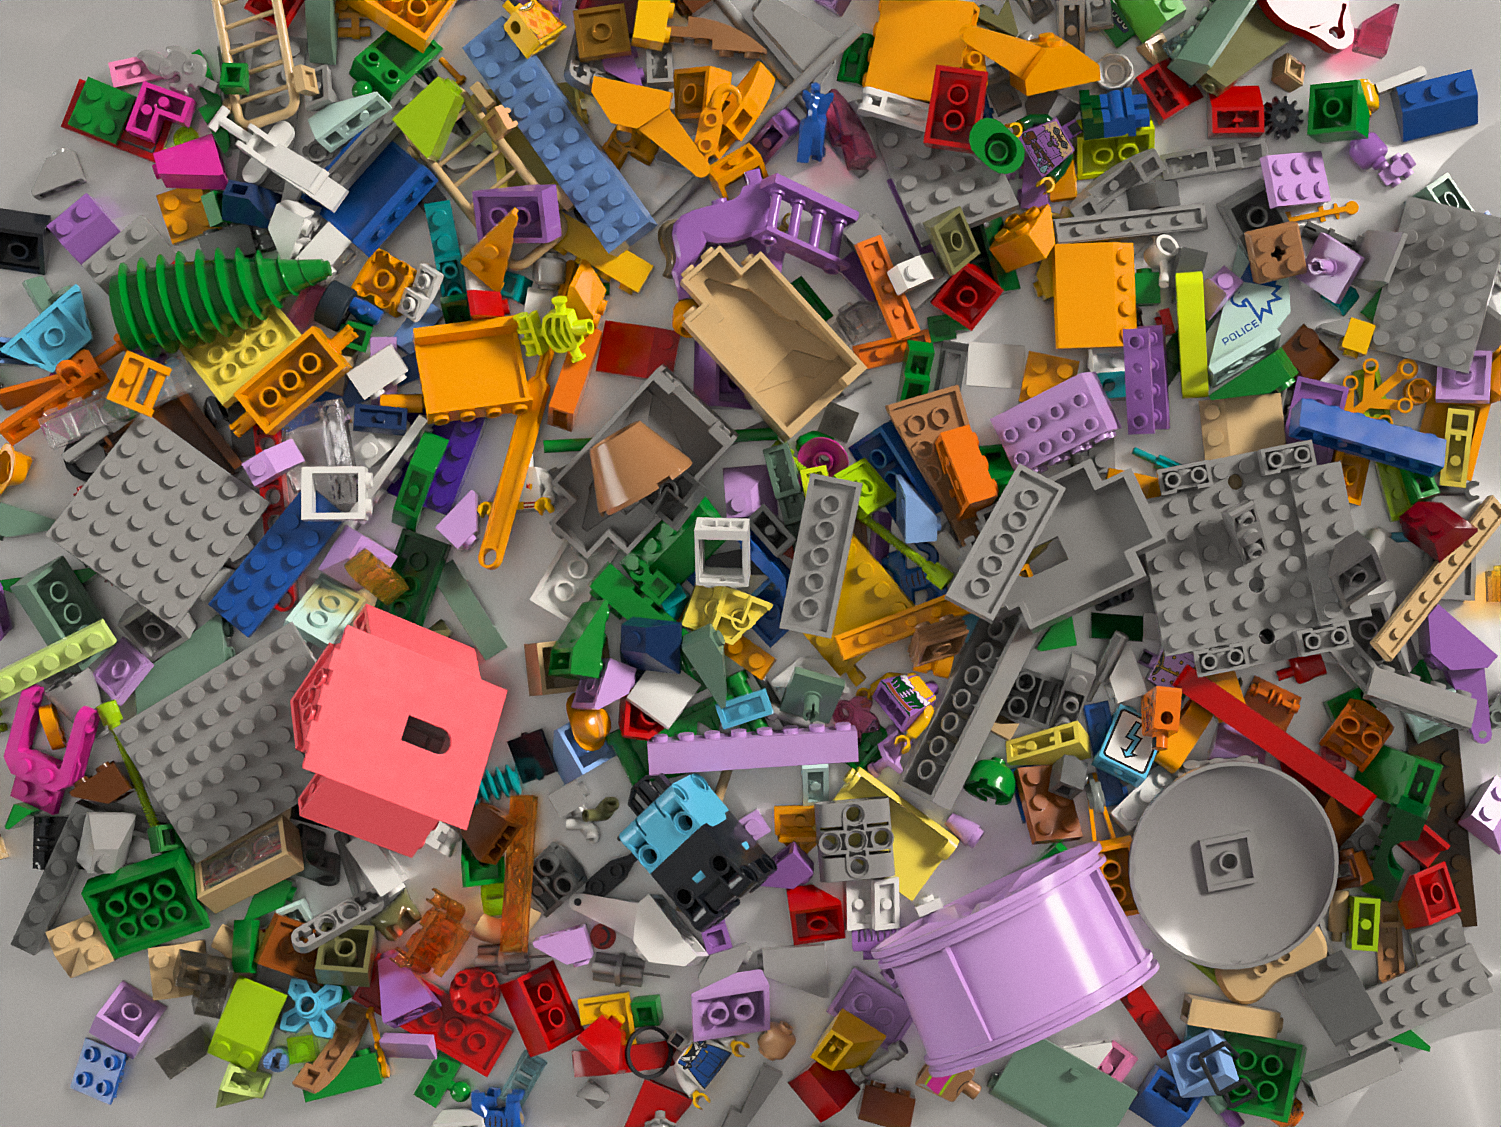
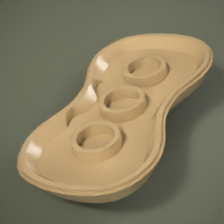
M1317 926L1311 935L1299 946L1274 961L1245 969L1214 968L1217 983L1225 996L1232 1002L1242 1005L1255 1003L1263 998L1279 981L1295 976V972L1326 958L1327 944L1325 937Z

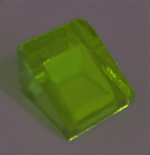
M507 883L481 885V901L484 913L489 916L510 914Z

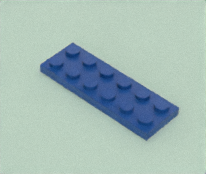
M316 490V513H344ZM300 491L208 605L246 637L250 638L345 521L305 522L301 520Z

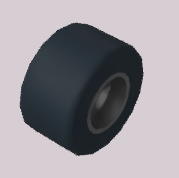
M336 280L332 281L324 291L316 307L314 321L335 332L339 331L341 323H345L350 315L348 307L353 298L357 297V291Z

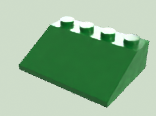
M184 847L122 867L115 873L101 874L89 878L81 892L114 959L210 928L211 926L205 905L197 899L195 870Z

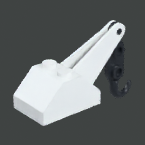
M632 852L627 856L608 862L588 879L583 893H575L570 897L569 905L572 910L632 938L637 946L635 948L637 954L644 961L648 960V962L677 966H697L709 956L662 894H648L639 903L605 897L628 877L631 868L638 860Z

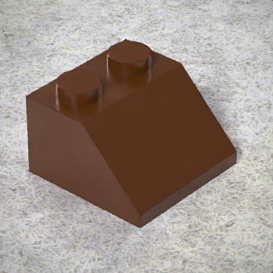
M871 1079L870 1083L866 1082L863 1084L856 1109L857 1118L884 1127H911L916 1098L914 1095H911V1090L896 1086V1090L886 1088L885 1082Z

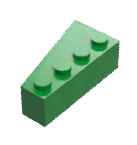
M609 561L587 584L592 589L589 594L596 600H608V604L611 605L609 611L619 620L622 617L626 620L631 617L677 622ZM682 627V642H683V636L689 633V632H688L686 629H684L683 627Z

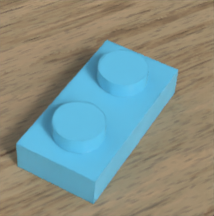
M766 688L726 700V707L723 709L720 708L718 703L715 705L723 730L774 713Z

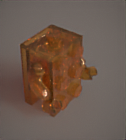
M432 888L435 895L432 899L426 898V901L433 906L426 911L419 923L423 926L422 929H418L405 945L409 949L407 953L400 947H396L395 950L399 952L395 958L390 957L389 960L400 968L406 967L420 974H426L433 968V973L442 978L453 965L476 925L464 918L466 909L463 904L447 897L438 889Z

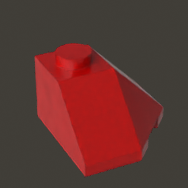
M629 694L621 697L618 724L622 737L649 741L665 729V727L627 701L626 698Z

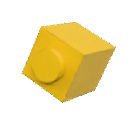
M1350 317L1345 336L1340 338L1337 350L1343 351L1342 355L1351 359L1365 356L1376 325Z

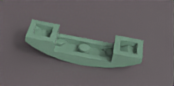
M452 559L447 562L438 582V587L486 661L508 646L492 624L454 560Z

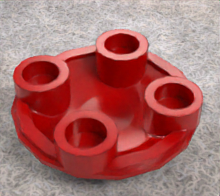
M480 967L466 968L459 971L451 981L449 988L450 1003L454 1010L463 1017L470 1019L484 1018L492 1013L499 1004L501 990L498 985L500 984L495 975L487 969Z

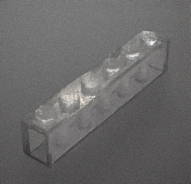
M177 355L164 361V366L171 368L172 371L169 377L166 376L153 408L199 389V385L185 357L180 358ZM149 370L136 403L143 405L156 371ZM101 387L92 391V396L83 400L82 397H78L67 402L68 407L60 410L55 407L43 412V417L37 420L49 447L52 450H57L85 438L95 430L105 426H113L140 413L107 400L110 389Z

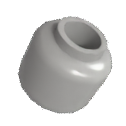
M558 252L545 253L533 263V282L538 284L540 289H559V285H563L566 281V261L558 257Z

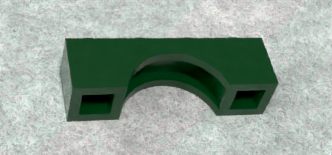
M1402 795L1398 804L1392 802L1387 814L1391 821L1389 825L1383 824L1378 836L1382 840L1381 845L1375 844L1369 859L1373 860L1370 868L1374 880L1364 884L1363 892L1389 903L1392 902L1405 871L1396 862L1392 848L1403 841H1418L1431 807Z

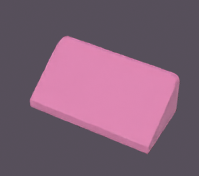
M1113 1040L1112 1049L1097 1069L1122 1082L1138 1058Z

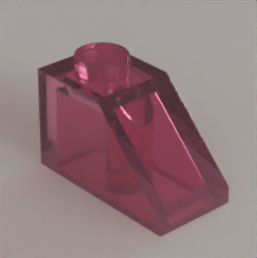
M1392 4L1363 21L1358 28H1354L1352 52L1382 59L1388 51L1400 4Z

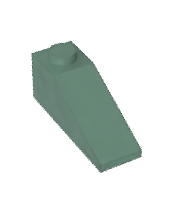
M0 502V541H3L4 537L18 538L47 533L56 520Z
M709 623L684 635L682 650L720 708L723 709L726 707L727 698L724 656L725 640L719 630L716 631L712 624Z

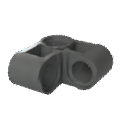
M299 823L296 827L300 833L304 870L295 875L315 881L323 886L337 885L340 881V855L324 850L325 832Z

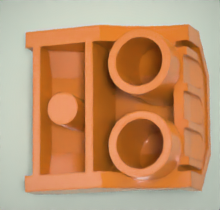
M1349 699L1344 709L1325 732L1318 744L1327 746L1359 767L1358 770L1363 773L1392 734L1394 726L1385 714L1367 702Z

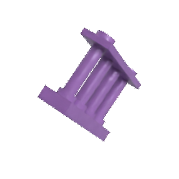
M778 173L761 180L760 190L771 196L767 225L753 231L751 237L760 240L766 246H773L819 267L830 275H837L849 269L851 263L839 258L843 229L858 220L859 212ZM781 200L790 203L792 206L788 234L777 229ZM802 210L811 213L813 216L809 243L797 239ZM823 219L830 222L833 226L829 253L818 248Z
M1165 325L1137 326L1134 329H1123L1128 435L1154 434L1157 429H1169L1170 414Z

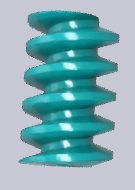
M506 764L504 773L498 767H495L493 776L488 769L485 770L475 804L481 803L482 797L487 803H490L492 794L496 800H501L502 792L509 798L512 795V789L517 795H521L522 787L516 765L512 771L509 765Z

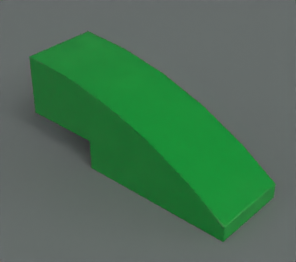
M907 340L896 402L928 393L931 382L930 372L935 355L933 343Z

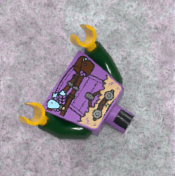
M1029 114L1016 122L1005 124L1004 126L1007 128L1012 127L1013 134L1022 142L1041 177L1046 176L1036 182V187L1042 183L1046 185L1047 189L1043 195L1053 191L1055 184L1066 174L1073 160L1075 149L1070 139L1083 132L1076 119L1061 126L1057 117H1051L1048 114Z

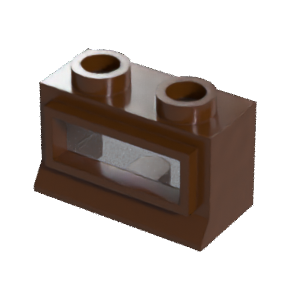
M1353 847L1338 851L1339 865L1335 891L1362 886L1374 880L1365 849L1354 851Z

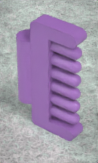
M860 929L858 942V931L852 930V950L863 951V960H877L873 958L871 950L884 940V931H878L879 941H877V931L872 929L871 941V931L866 929V941L864 942V930ZM890 929L885 930L886 939L890 936ZM891 929V935L897 932L896 929Z

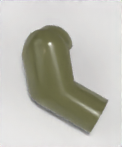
M606 797L595 809H584L582 812L583 821L596 822L608 820L619 808V800L615 797Z

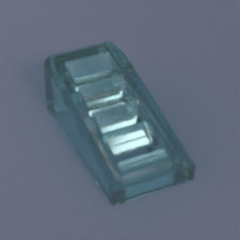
M524 1050L498 1098L506 1102L507 1095L511 1094L507 1092L509 1088L512 1090L524 1089L513 1082L516 1080L527 1087L523 1099L520 1100L522 1108L547 1065V1061L537 1055L530 1057L528 1051ZM519 1070L531 1076L532 1080L518 1073Z

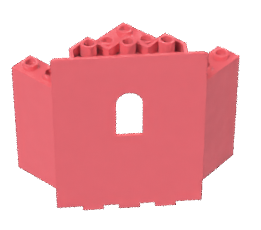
M365 604L353 622V627L350 625L345 627L341 642L337 644L329 642L290 700L295 749L306 753L302 768L315 773L298 798L299 815L411 858L418 849L424 846L427 836L437 828L439 821L467 831L508 690L481 680L475 648ZM408 716L446 731L450 739L448 750L443 754H435L402 741Z

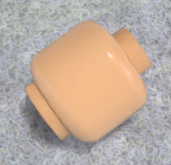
M780 1021V1023L770 1022V1030L762 1031L757 1039L759 1052L771 1061L784 1059L796 1043L792 1026L785 1021Z

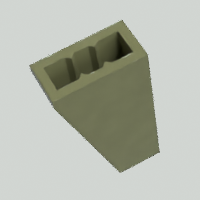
M1253 5L1212 68L1197 83L1206 92L1219 97L1281 51L1295 34L1276 26L1266 17L1262 10Z

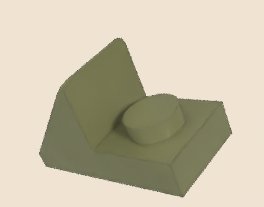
M1009 0L1005 1L998 16L994 14L995 11L984 4L978 6L980 8L978 24L991 31L1017 37L1018 29Z

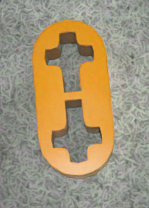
M51 703L39 706L40 720L51 749L66 748L67 738L55 705Z

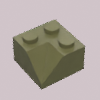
M322 923L321 931L328 932L332 930L334 924ZM356 925L318 947L315 965L318 984L370 987L377 946L375 926Z

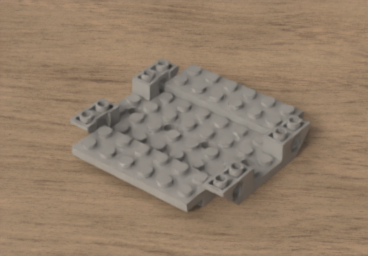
M1311 439L1260 449L1254 452L1156 470L1161 496L1146 500L1167 543L1145 553L1144 559L1164 657L1193 651L1197 676L1203 677L1265 663L1354 647L1349 620L1372 616L1368 594L1343 610L1328 577L1335 544L1355 532L1341 461L1317 465ZM1231 475H1238L1242 480V485L1237 490L1232 489L1228 484V479ZM1243 500H1252L1256 506L1268 553L1245 565L1225 528L1221 512ZM1254 577L1259 578L1263 584L1262 589L1257 593L1249 588V582ZM1263 629H1269L1273 634V639L1269 644H1264L1260 641L1259 634Z

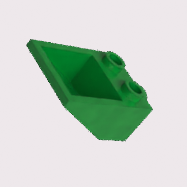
M385 31L354 58L349 71V75L357 81L352 87L353 97L377 91L389 103L414 74L417 77L420 76V73L443 51V48L436 41L432 40L424 53H421L389 31Z

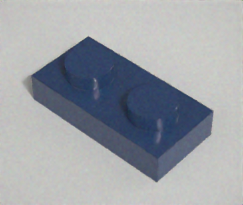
M355 403L353 431L401 436L406 434L407 408Z

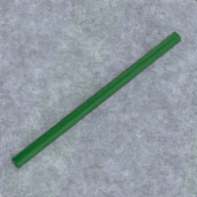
M771 428L735 430L739 436L734 443L778 440V435ZM592 438L543 440L544 453L581 451Z

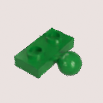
M439 1050L437 1059L433 1060L413 1095L434 1108L439 1106L447 1090L450 1091L453 1100L465 1102L471 1095L470 1086L463 1081H453L463 1063Z

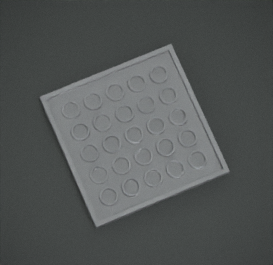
M140 413L45 536L173 629H176L270 506V502L156 419Z

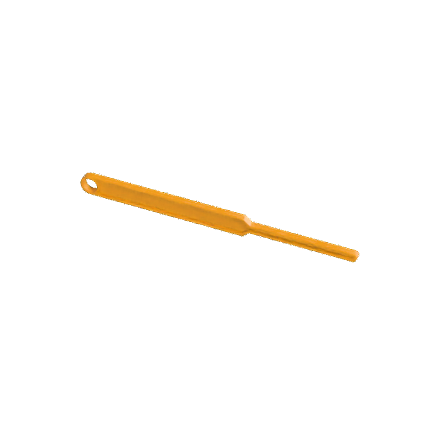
M573 260L566 262V281L563 285H560L557 296H567L569 286L578 270V264ZM551 347L544 355L540 356L535 375L527 381L530 397L532 396L533 398L532 409L517 416L478 555L479 564L488 570L497 569L501 565L551 388L547 380L555 352ZM495 550V561L490 565H486L485 556L488 552Z

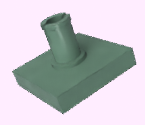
M795 666L781 699L780 711L801 716L805 721L809 718L810 722L820 721L829 724L845 688V680Z

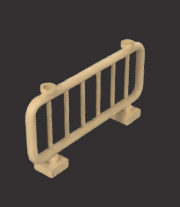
M211 0L223 63H233L232 55L278 39L282 59L249 70V76L283 64L287 84L240 99L239 95L229 94V98L224 99L222 105L231 111L229 114L232 113L235 124L247 131L250 123L260 128L288 119L298 110L300 104L299 93L310 97L319 94L315 69L302 64L294 66L282 0H271L272 10L226 25L223 5L238 0ZM274 15L277 28L276 35L231 50L227 30ZM288 89L290 102L286 108L251 120L244 119L241 108L242 104Z
M478 81L469 87L474 93L472 96L461 87L463 92L460 95L465 99L463 104L466 107L459 112L457 120L470 111L482 128L439 163L427 159L404 134L407 142L410 144L406 148L409 154L416 161L419 158L422 159L475 228L476 221L473 202L469 204L457 187L499 153H503L514 169L489 189L499 188L516 173L521 176L527 185H540L504 138L498 141L493 140L482 121V118L486 115L480 108L484 106L486 109L491 110L497 105V102L483 84ZM486 132L498 148L457 182L453 183L441 167ZM559 184L556 185L562 236L549 243H541L521 260H515L509 256V269L515 271L524 270L566 236L568 224L561 210L565 209L567 212H571L576 207Z

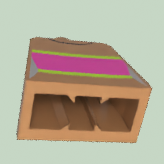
M926 1062L918 1071L915 1081L917 1086L950 1102H954L961 1092L974 1100L982 1088L971 1080L975 1074V1068L936 1078L930 1076L928 1072L929 1065Z

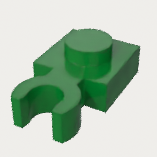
M640 559L638 563L644 568L643 572L635 573L634 570L630 569L629 574L634 580L643 581L639 586L640 590L660 606L676 589L677 585L658 568L651 573L647 562Z

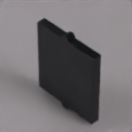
M542 728L531 733H521L520 737L507 741L523 784L536 779L539 781L543 780L544 776L558 771Z

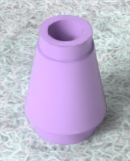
M954 812L945 823V826L965 847L968 845L972 849L984 834V831L980 829V825Z

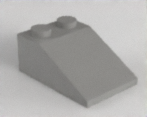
M1367 230L1362 236L1358 235L1353 250H1356V253L1364 257L1365 260L1351 285L1373 293L1388 284L1408 234L1403 232Z

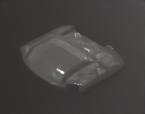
M342 398L311 403L292 419L287 426L282 428V442L292 438L305 459V462L286 473L294 494H298L301 491V467L356 466L349 428L352 420ZM358 474L316 475V490L334 505L358 502Z

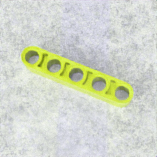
M1202 271L1175 273L1182 399L1209 397Z

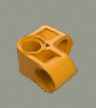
M616 126L602 148L617 169L620 171L628 156L627 154H630L641 163L650 166L655 158L654 155L658 153L661 147L656 143H651V139L638 129H634L633 134L630 133L631 139L628 142H620L616 137L619 132L616 130Z

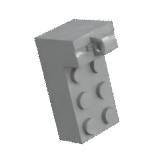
M866 212L843 234L844 242L856 254L857 251L854 245L881 235L893 266L915 257L910 252L905 254L901 249L902 243L893 233L888 235L883 230L884 224L875 214L870 216ZM936 255L935 258L944 276L905 293L913 314L928 302L951 277L942 270Z

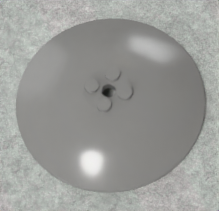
M1215 762L1200 766L1179 776L1165 786L1147 806L1136 826L1130 845L1128 858L1129 884L1133 900L1144 923L1160 942L1171 951L1186 960L1210 968H1252L1274 961L1291 952L1311 935L1319 925L1332 901L1337 884L1338 847L1333 828L1324 809L1317 799L1294 778L1278 769L1256 762ZM1227 854L1235 856V863L1231 867H1224L1222 865V859Z

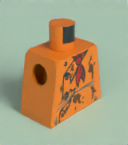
M1156 686L1141 696L1142 735L1152 737L1153 750H1168V738L1179 730L1181 688Z

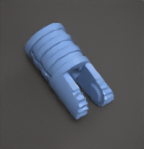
M277 1046L264 1057L263 1066L265 1069H270L274 1072H282L292 1064L293 1052L287 1046ZM281 1053V1059L278 1064V1060L274 1059V1057Z

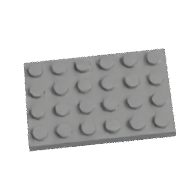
M874 117L879 152L922 247L931 244L922 222L957 206L961 207L969 228L1019 210L1018 201L1006 175L991 170L975 154L928 148L923 143L925 132Z
M1408 196L1398 232L1406 233L1408 236L1389 283L1382 287L1372 323L1376 326L1368 348L1469 374L1501 262V218Z

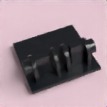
M34 816L32 869H45L68 817Z

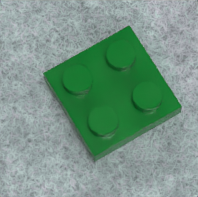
M88 77L68 125L118 146L137 97Z

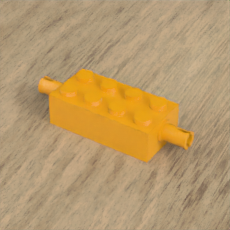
M347 324L346 327L330 339L320 328L312 326L234 392L233 395L242 404L246 412L229 425L231 430H235L233 433L238 438H241L245 432L257 423L265 434L275 435L348 373L352 367L342 356V350L359 337L356 332H353L354 329Z

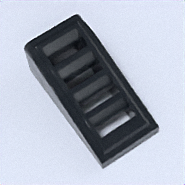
M212 395L207 397L203 406L205 416L216 430L228 425L229 417L226 408L216 397Z

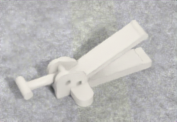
M223 105L220 107L207 127L216 132L221 126L242 140H238L235 145L243 153L251 157L242 171L243 179L247 183L260 185L270 171H272L335 213L349 191L329 178V172L287 148L295 136L294 128L288 122H277L268 134L250 123L247 127V132L226 118L231 112Z

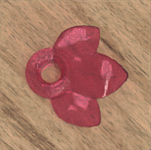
M855 696L850 701H838L832 715L836 723L850 722L851 725H855L858 746L861 744L863 732L871 733L880 729L878 718L874 713L870 712L873 701L864 696ZM843 708L847 710L849 716L844 715Z

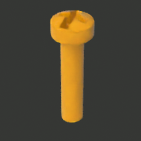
M444 57L438 60L456 79V83L459 86L465 83L467 78L464 75H460Z

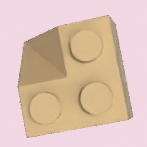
M92 914L45 932L56 959L70 978L117 960L113 958Z

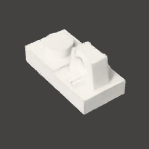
M1092 348L1088 350L1087 368L1090 372L1125 371L1124 348Z

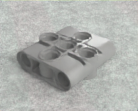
M888 796L814 803L820 882H841L895 875L894 836L891 828ZM850 807H857L859 810L858 816L853 820L847 819V810ZM880 830L886 831L887 837L885 841L876 843L874 840L875 834ZM853 833H859L861 841L857 845H849V836ZM828 835L834 836V845L830 848L823 847V839ZM855 859L863 861V867L859 871H852L850 868L852 861Z

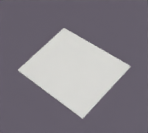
M969 342L966 385L1021 389L1024 374L1025 346Z

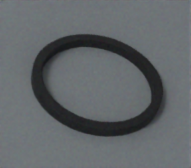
M643 1026L634 1031L629 1037L625 1048V1059L629 1069L636 1076L644 1079H654L663 1075L671 1065L673 1046L667 1042L668 1058L660 1071L652 1075L640 1073L633 1066L630 1057V1049L635 1037L645 1030H655L665 1038L666 1042L669 1038V1035L659 1027Z

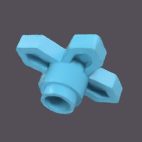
M292 978L288 994L295 1001V1007L283 1013L280 1029L297 1034L307 1024H310L316 1037L332 1039L336 1024L326 1011L341 1003L343 989L340 986L326 984L314 994L307 980ZM314 1005V1008L309 1011V1008Z

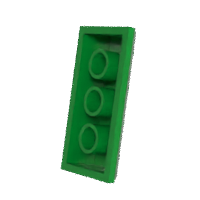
M705 496L678 532L661 520L619 563L630 576V569L634 570L635 573L643 572L644 568L638 563L642 559L647 562L651 573L658 568L675 584L679 583L682 585L695 572L694 529L697 517H722ZM704 539L705 561L726 540ZM631 577L637 585L640 586L643 581H636Z

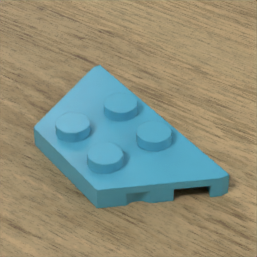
M77 284L72 286L0 348V351L8 356L55 374V368L59 362L71 360L78 351L83 350L94 340L81 288Z

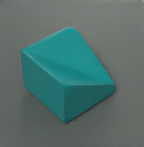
M679 583L676 584V589L661 603L665 612L675 621L680 617L691 596Z

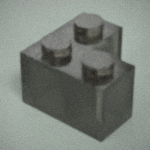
M179 949L173 969L175 986L195 989L191 1000L195 1015L220 1019L234 973L231 958Z

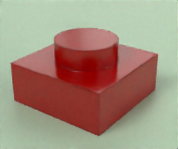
M1165 308L1155 313L1156 317L1153 318L1154 325H1165L1166 337L1175 334L1170 309Z

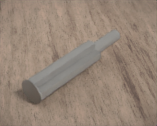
M1116 630L1096 667L1095 679L1089 691L1087 702L1092 701L1100 684L1106 683L1129 640V636Z

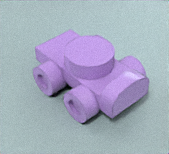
M1398 152L1391 157L1393 161L1391 165L1386 161L1379 168L1381 172L1377 175L1386 187L1391 184L1394 188L1402 182L1399 178L1403 175L1405 178H1408L1414 173L1411 168L1416 165V162L1408 152L1403 156Z

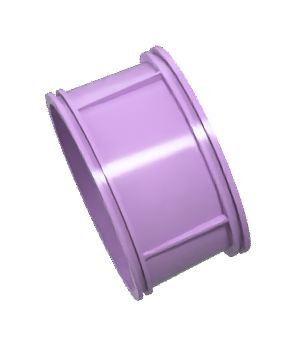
M1092 841L1067 849L993 881L943 906L944 908L916 920L887 937L871 950L873 958H881L878 961L880 969L891 968L927 1052L924 1060L929 1065L928 1072L930 1076L937 1078L957 1074L1030 1046L1114 1003L1157 973L1160 968L1157 959H1153L1152 951L1144 948L1099 868L1107 860L1104 854H1098L1102 850L1099 841Z

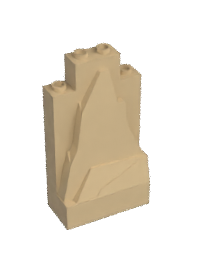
M718 246L715 250L710 247L701 255L700 258L703 261L699 265L694 267L691 264L681 274L683 279L680 285L700 306L697 308L693 305L683 315L685 320L682 326L745 394L744 398L778 437L786 443L862 374L867 367L761 251L756 256L753 253L748 255L741 262L743 268H741L721 246Z

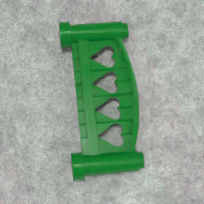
M745 669L726 677V700L752 692L747 681L749 676ZM711 696L684 709L669 730L665 728L658 734H667L668 737H674V733L693 732L696 735L698 721L712 730L719 731L720 719L715 707L717 704L716 700ZM761 717L740 724L738 729H746V732L757 731V728L769 727L765 717ZM620 728L605 737L608 745L613 746L632 786L644 776L649 775L647 741L624 738ZM675 773L664 775L667 777V779L685 775L688 773Z

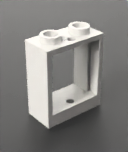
M365 466L301 467V520L305 522L368 521V515L373 513L372 499H368V489L373 487L372 473H368V468ZM358 474V512L316 513V475Z
M697 517L694 529L696 585L707 588L716 586H729L735 589L748 587L751 575L750 519ZM704 539L741 540L742 568L705 567Z
M357 837L345 845L381 897L385 894L391 897L406 887L403 882L409 878L389 849Z

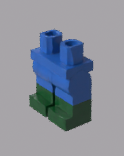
M1131 87L1123 88V92L1113 90L1107 94L1090 95L1089 89L1079 90L1080 117L1084 140L1118 137L1127 133L1128 136H1136V128L1150 127L1149 108L1147 109L1146 93L1132 95Z

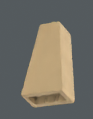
M1184 993L1180 1019L1187 1025L1274 1039L1277 1038V1033H1281L1283 1028V1018L1280 1017L1281 1013L1277 1010Z

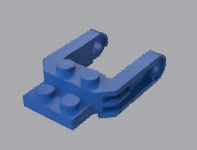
M750 528V559L768 577L751 595L773 604L772 609L757 620L756 624L750 629H753L771 648L789 631L779 627L791 570L769 550ZM737 540L741 545L740 548L742 549V541ZM695 572L687 579L693 587L696 583Z

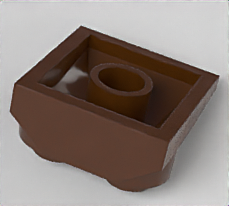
M1302 324L1281 346L1299 372L1293 377L1295 381H1297L1298 376L1320 381L1340 360L1319 339L1318 334L1305 324ZM1294 382V383L1292 384V386H1293L1294 389H1295L1296 382Z

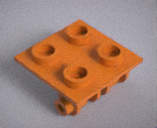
M1255 675L1244 696L1247 706L1285 732L1294 713L1297 714L1300 708L1299 703L1302 697Z

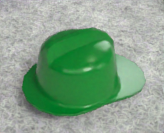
M993 118L981 119L973 125L969 135L970 147L974 154L991 170L999 174H1009L1015 172L1021 166L1025 153L1023 144L1007 127Z

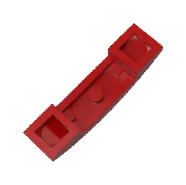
M654 1040L648 1043L631 1045L630 1057L637 1071L663 1068L668 1058L666 1040ZM673 1047V1054H674V1053L676 1052V1048H675V1047ZM588 1049L572 1051L575 1077L613 1075ZM673 1059L670 1066H673L675 1064ZM628 1067V1070L625 1073H630L632 1071Z

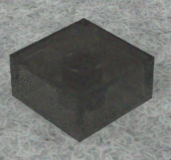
M830 402L827 405L817 432L847 444L859 413Z

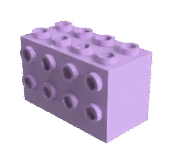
M1096 371L1080 373L990 419L1014 471L1020 463L1039 474L1049 470L1047 465H1058L1071 459V453L1072 455L1081 454L1094 447L1093 442L1096 444L1116 437L1115 431L1122 428Z

